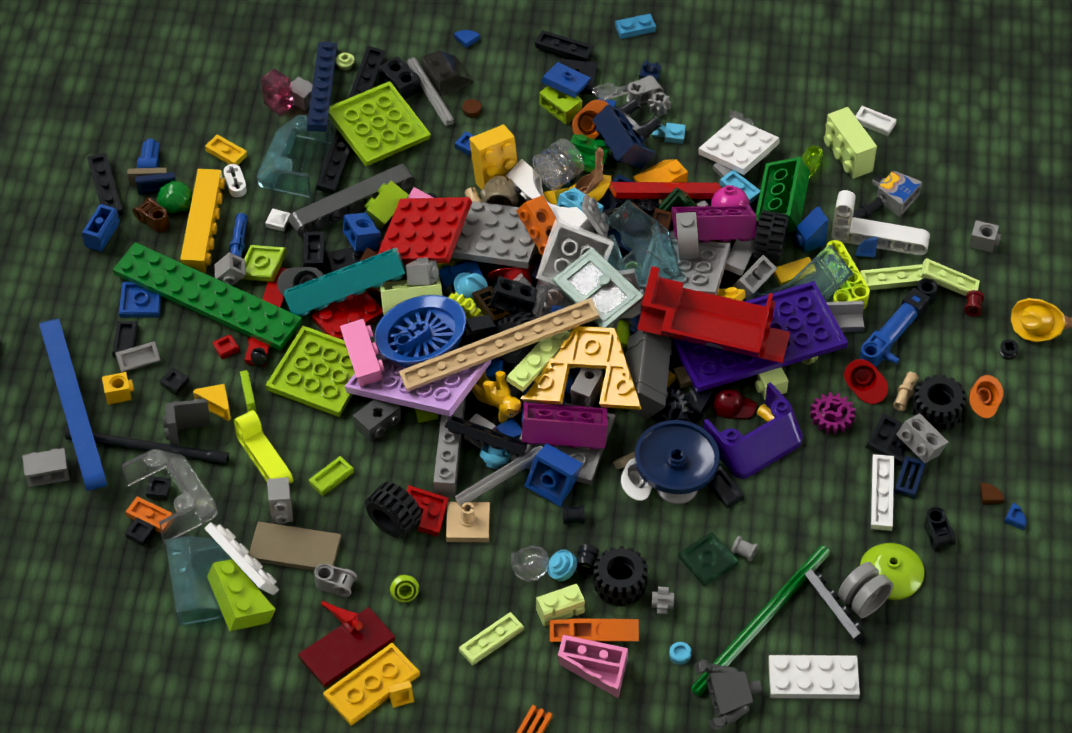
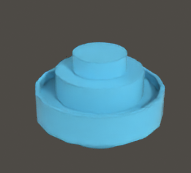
M487 446L482 447L480 451V457L487 463L486 466L493 469H498L500 466L508 464L511 454L501 447L496 449Z
M568 550L557 551L548 562V574L559 582L569 579L576 570L577 558Z

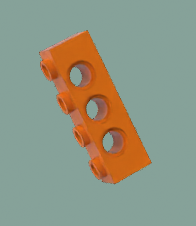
M542 195L526 201L516 212L540 254L543 256L548 237L557 218Z

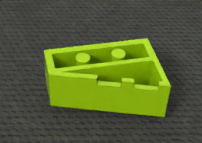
M233 559L213 563L207 578L229 631L269 623L276 609Z

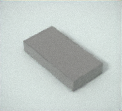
M155 341L115 353L121 373L161 361Z

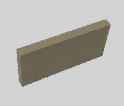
M258 521L248 555L257 559L260 563L315 571V568L323 563L334 566L341 542V534Z

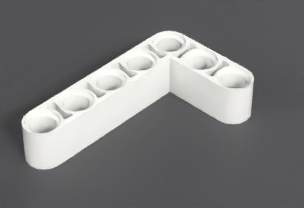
M848 190L838 193L831 234L834 240L859 245L867 238L877 237L878 249L914 255H924L927 253L930 239L928 231L854 218L855 194Z

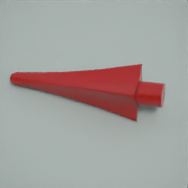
M325 601L321 602V605L330 611L350 633L354 628L358 631L362 629L363 623L358 620V613L347 611Z

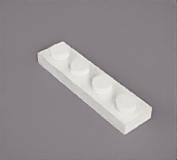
M873 454L871 529L892 531L894 456Z

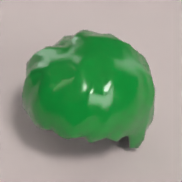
M171 181L160 188L157 197L158 205L165 208L167 214L188 213L191 207L193 191L183 182Z

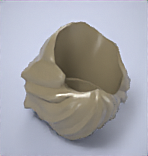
M495 175L493 179L486 183L484 189L480 190L483 203L517 207L519 202L513 181L511 179L507 181L506 177L503 176L498 177Z

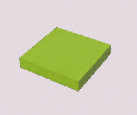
M250 245L244 258L246 275L242 279L274 282L288 253L286 247Z

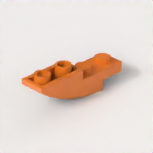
M639 619L550 620V642H561L563 635L595 642H639Z

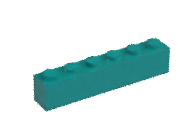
M396 247L285 290L284 297L291 313L302 317L309 314L312 309L317 308V310L326 308L330 302H342L351 294L355 296L360 295L369 287L378 288L390 279L392 281L399 280L405 274L406 268Z

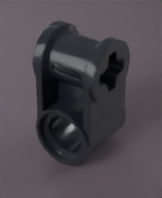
M940 507L930 508L927 511L924 527L932 549L936 550L939 546L948 544L954 546L956 543L955 534L949 524L945 511Z

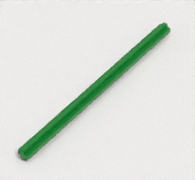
M821 545L713 664L729 666L808 579L805 573L810 569L814 572L829 556L830 550ZM706 671L692 686L691 691L696 696H701L708 689L706 678L709 674Z

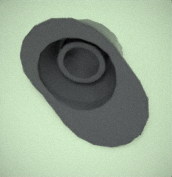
M313 267L286 269L278 278V289L284 296L285 290L321 277L323 273Z

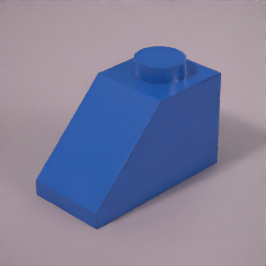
M816 207L796 228L794 240L804 253L826 244L829 220L820 207Z

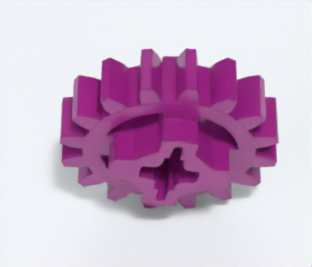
M829 392L828 397L821 394V398H815L814 404L811 405L810 418L813 419L812 424H819L818 430L820 431L824 428L826 429V434L830 430L833 431L834 435L837 434V430L844 433L845 427L850 429L851 424L855 420V408H852L853 402H847L846 396L840 398V393L833 396Z

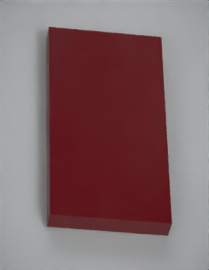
M370 607L358 614V620L363 623L361 630L358 631L354 628L350 633L342 624L298 654L299 659L324 688L395 641V636Z

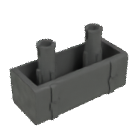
M638 330L628 338L626 362L642 409L628 410L648 419L665 408L668 394L667 384L670 356L672 354V339Z

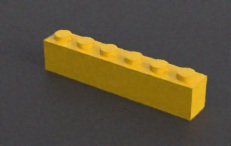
M198 169L180 258L181 263L202 273H206L207 265H211L210 250L214 249L213 235L217 233V223L215 222L220 217V208L218 206L222 204L223 200L221 190L225 189V178H222L221 170Z

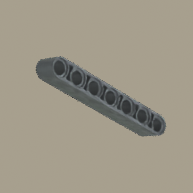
M400 164L293 212L289 216L288 221L299 236H304V232L317 231L343 219L346 214H354L365 209L367 202L371 198L376 199L379 195L377 191L383 183L387 185L390 181H393L405 191L411 188L416 180L406 165Z

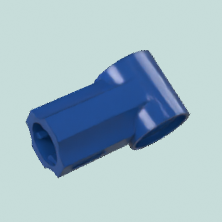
M147 139L143 142L141 157H138L137 168H159V142L154 139Z

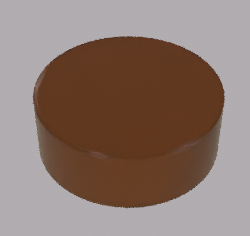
M475 99L466 100L462 105L463 114L470 118L479 116L481 113V103Z

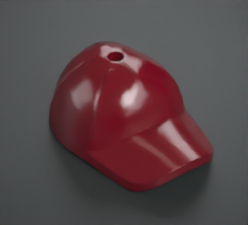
M733 389L718 391L712 401L713 412L723 418L750 419L757 407L755 401L742 396L739 391Z

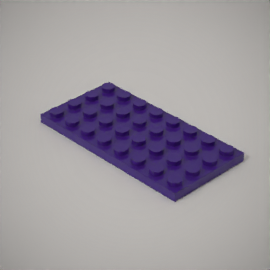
M815 281L772 293V300L776 301L770 328L790 332L783 363L669 337L672 339V344L696 392L846 348L848 342ZM768 295L745 302L766 306Z

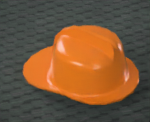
M592 100L586 104L573 119L572 129L574 134H584L588 138L595 139L599 133L595 129L596 125L593 119L608 103L603 100Z
M991 375L981 376L969 393V401L973 411L982 418L992 417L1003 398L1001 383Z

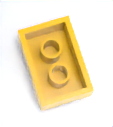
M503 124L469 138L475 182L478 187L483 190L486 183L493 179L495 175L506 177L507 181L510 180L506 175L518 163L515 137Z

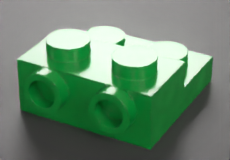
M574 134L563 165L591 173L596 168V150L599 147L604 150L602 164L605 165L610 148L605 145L604 140H594L584 134Z

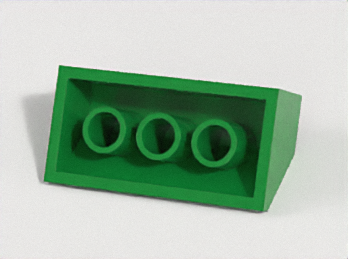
M802 157L766 163L756 210V225H758L760 214L763 210L787 214L789 219L787 232L796 231L797 226L801 223L810 170Z

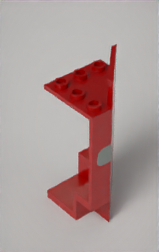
M651 266L637 330L783 363L790 332L770 328L776 301L772 300V293L768 295L766 306L683 288V282L661 278L660 269Z

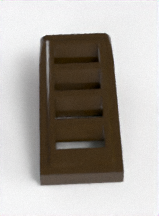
M491 286L473 292L472 295L483 315L489 314L495 325L500 320L511 316L509 311L499 308L489 309L492 306H490V303L486 304L485 302L491 300L493 291ZM486 293L489 294V296L481 298V295Z

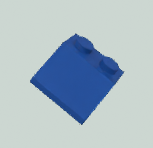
M546 444L535 455L524 487L561 506L576 482L583 463Z

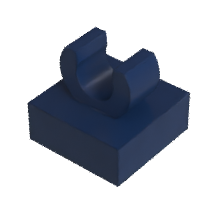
M645 60L639 74V80L651 75L658 82L662 65H658V62H655V64L648 63V60Z

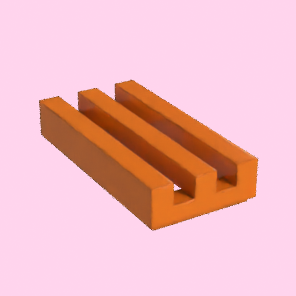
M532 705L517 733L525 732L534 714L536 717L527 733H533L541 717L544 720L537 733H544L552 719V713H545L543 709H536V706Z

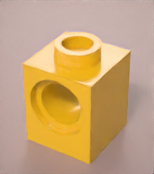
M126 372L102 377L107 405L132 400L130 392L134 391L132 379L128 380Z

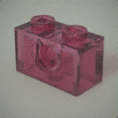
M275 68L261 78L264 104L279 115L288 111L293 106L291 79Z

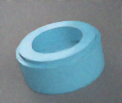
M684 642L674 643L669 651L670 660L678 665L688 663L691 659L690 646Z

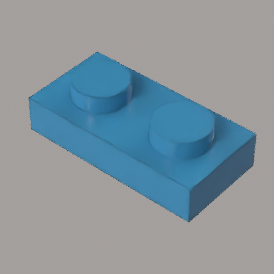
M651 14L615 21V27L620 39L656 32V25Z

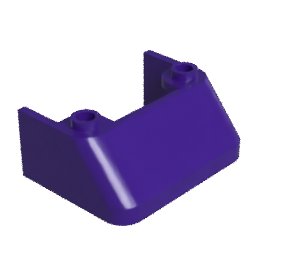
M771 382L767 384L765 404L771 409V413L775 418L747 435L743 436L738 430L733 428L719 432L708 419L704 420L703 429L715 440L719 449V459L737 478L745 479L799 448L802 444L803 435L792 406Z

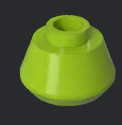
M402 574L397 576L390 586L392 598L400 603L412 601L419 593L417 580L409 575Z

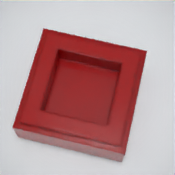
M231 334L212 342L221 360L240 352Z

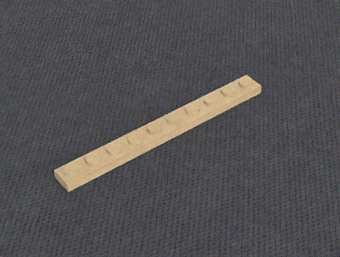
M589 298L400 370L399 375L408 392L599 319V314L592 299Z

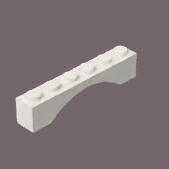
M521 159L506 176L513 181L517 192L519 190L522 191L520 195L527 201L542 195L544 196L542 177ZM547 201L557 220L589 232L594 231V226L579 208L559 207Z

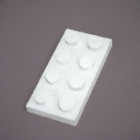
M211 522L204 528L260 589L273 596L279 591V588L275 585L277 582L275 578L269 573L266 574L261 569L263 567L257 559L248 555L249 550L243 544H239L234 540L236 536L229 529H225L220 524L216 526Z
M769 655L770 698L859 699L857 656Z

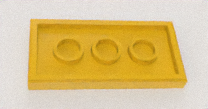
M391 643L323 692V697L352 726L390 698L388 686L406 681L412 682L420 676V671Z

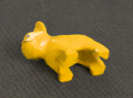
M485 370L479 378L478 384H475L471 390L479 401L498 408L499 422L504 423L508 418H513L521 412V402L517 397L511 396L510 388L505 380V372L497 371L495 373L497 381L493 382L486 376Z

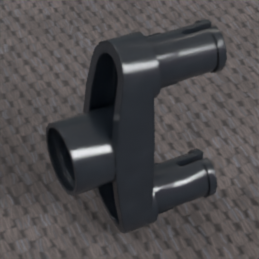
M632 98L622 107H617L634 126L632 130L637 137L642 136L646 140L651 133L662 126L656 116L643 125H638L629 116L641 108L636 98Z

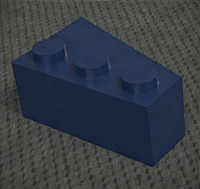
M607 104L593 119L596 131L603 136L605 145L612 150L614 159L619 163L623 162L642 169L656 155L653 149H647L643 144L645 139L642 136L637 137L633 132L632 128L634 126L620 109Z

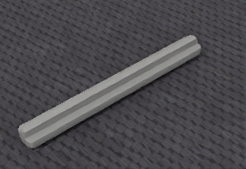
M415 57L409 58L407 64L410 70L418 74L420 86L445 126L452 125L454 123L453 116Z
M541 445L525 453L524 456H520L455 496L456 502L462 506L463 503L472 501L530 466L534 461L535 455L543 447Z

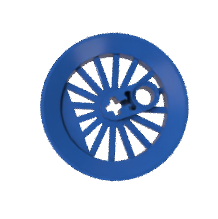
M441 295L417 296L397 304L381 318L375 330V342L379 352L384 357L402 367L408 368L457 349L466 328V315L460 304L451 298ZM428 347L431 348L434 352L429 354Z

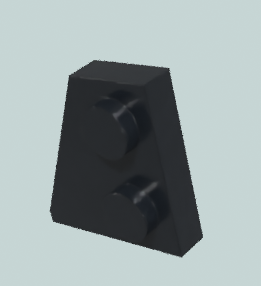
M883 413L865 448L878 455L894 456V463L901 466L904 461V456H902L903 441L896 434L901 428L902 422Z

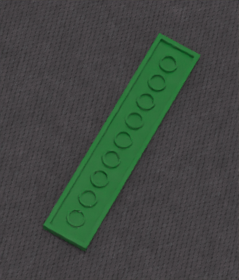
M136 242L113 268V274L120 278L133 282L144 289L159 294L168 300L249 337L262 341L280 351L302 323V317Z

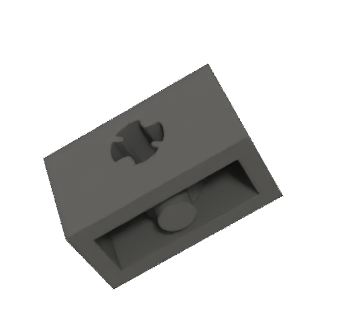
M374 399L353 415L354 427L371 442L373 439L382 436L389 427L398 424L401 419V408L398 404Z

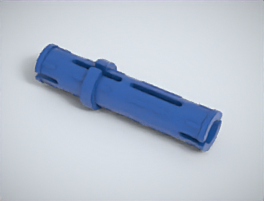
M238 213L235 216L233 238L229 244L230 253L242 257V252L245 250L244 238L248 216L244 213Z

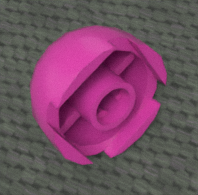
M732 185L725 186L716 191L711 201V206L750 205L746 193Z

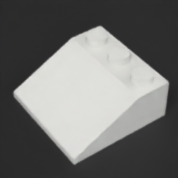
M555 219L536 278L556 285L552 279L591 247L608 261L614 242L606 237ZM590 261L569 278L568 281L585 296L596 287L595 274H601L602 272Z

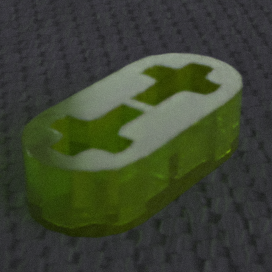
M816 145L809 146L802 155L805 164L810 165L808 167L810 170L809 177L813 176L823 157V150Z

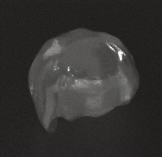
M528 546L520 549L519 552L511 553V567L518 578L526 582L537 581L546 574L549 560L547 552L542 547Z

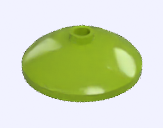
M896 543L879 544L869 549L862 557L860 565L865 562H871L880 571L879 575H885L893 583V589L887 598L888 600L905 599L916 593L922 585L924 579L923 563L914 551L904 545Z

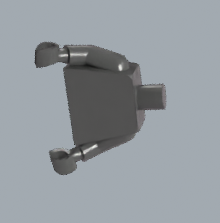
M701 660L695 663L696 674L704 671L709 674L706 682L716 718L708 721L714 731L744 716L749 710L748 706L753 703L752 695L762 693L759 680L748 682L746 673L739 672L734 667L708 663V660Z

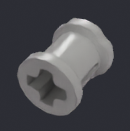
M738 536L734 541L731 553L747 558V561L751 562L757 552L758 544H751L742 540L741 536Z

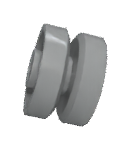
M865 562L853 570L844 580L838 591V597L846 605H852L851 609L860 618H865L874 613L886 601L893 589V583L885 575H879L880 571L871 562Z

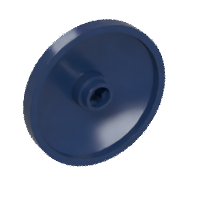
M668 420L651 426L640 436L635 448V465L642 479L653 488L669 494H688L705 487L714 478L719 465V449L713 437L702 427L687 421Z

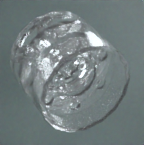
M564 138L558 139L548 149H543L541 153L533 157L534 170L541 176L543 184L552 190H558L562 185H565L570 179H574L584 170V162L579 151L571 142Z

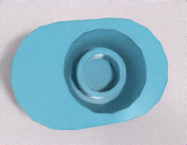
M463 272L458 274L454 280L455 291L459 295L463 294L466 299L468 297L471 298L476 307L479 308L472 293L488 287L486 279L476 273ZM488 293L483 294V295H481V298H485V297H487L489 294H488Z

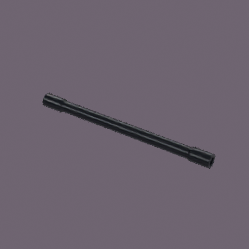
M67 427L65 439L72 440L69 428ZM92 432L95 443L193 458L227 465L229 461V452L196 449Z

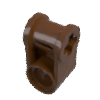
M148 197L145 199V203L133 209L135 217L155 232H165L169 228L166 209L158 205L153 199Z

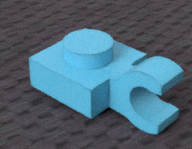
M667 123L665 127L662 124L661 127L652 133V137H664V142L683 144L686 125Z

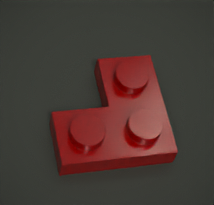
M408 485L407 492L415 499L422 513L417 531L438 537L449 498Z

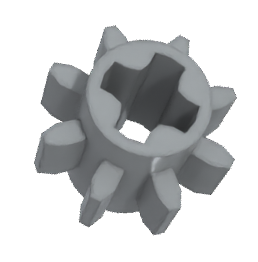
M662 92L652 94V99H648L649 112H653L657 116L667 114V109H671L669 96Z
M658 587V592L652 591L651 608H657V614H667V609H673L674 593H669V587Z

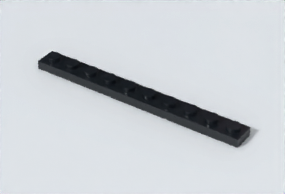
M367 46L348 98L373 88L379 73V66L382 64L385 56V50ZM338 129L316 185V190L329 194H335L351 150L350 145Z

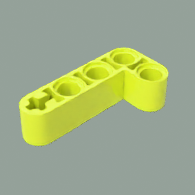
M838 240L829 241L826 246L825 262L841 288L834 293L833 302L863 301V309H865L868 305L869 287L844 244Z
M251 410L235 418L236 436L266 482L267 479L288 477L289 484L292 483L294 480L291 472L262 432L261 422L256 412Z

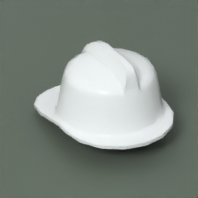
M635 458L629 460L621 476L622 488L631 498L642 501L649 496L652 486L647 484L638 473Z

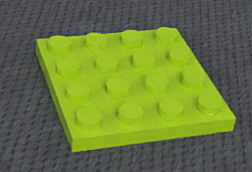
M390 81L330 106L329 119L365 166H369L429 140L431 136L430 132Z
M302 326L266 383V390L340 417L353 394L346 393L345 385L355 374L345 341Z

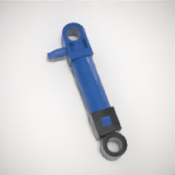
M923 278L918 282L917 289L913 288L902 300L901 307L879 331L875 330L866 342L863 343L859 359L867 360L875 367H878L884 358L898 364L899 358L890 353L891 346L914 320L918 321L927 311L928 306L934 303L937 283L933 279Z

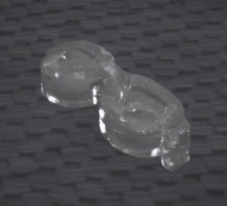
M733 110L729 111L730 120L736 118L753 126V120L749 118L743 119V113L733 112Z

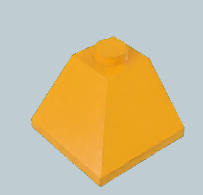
M677 159L663 160L634 175L633 179L636 182H687L688 171Z

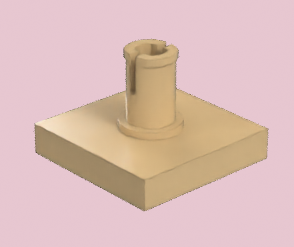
M448 502L446 542H489L490 502H466L462 506L457 502Z

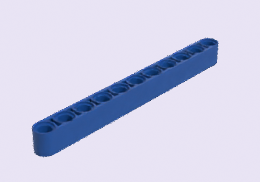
M57 318L39 323L86 491L106 487V478L60 320Z

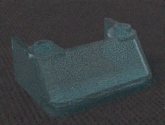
M298 115L278 128L257 173L258 185L263 188L310 198L309 175L292 171L293 163L287 157L296 136L332 144L334 138L332 121L328 120L327 132L307 131L308 116Z
M627 200L606 219L609 225L620 232L622 244L627 248L633 249L616 264L620 270L635 268L638 283L647 284L651 266L660 269L661 278L673 280L681 274L672 238L668 230L631 201Z

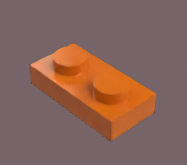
M138 496L125 512L126 517L133 520L139 518L154 525L155 530L163 533L174 518L173 513Z

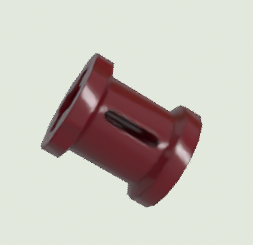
M971 290L967 293L966 298L968 302L964 308L966 315L978 317L982 314L981 303L985 297L982 292Z

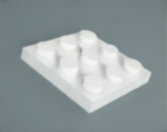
M733 118L699 147L698 150L699 155L745 175L780 144V139L775 135Z

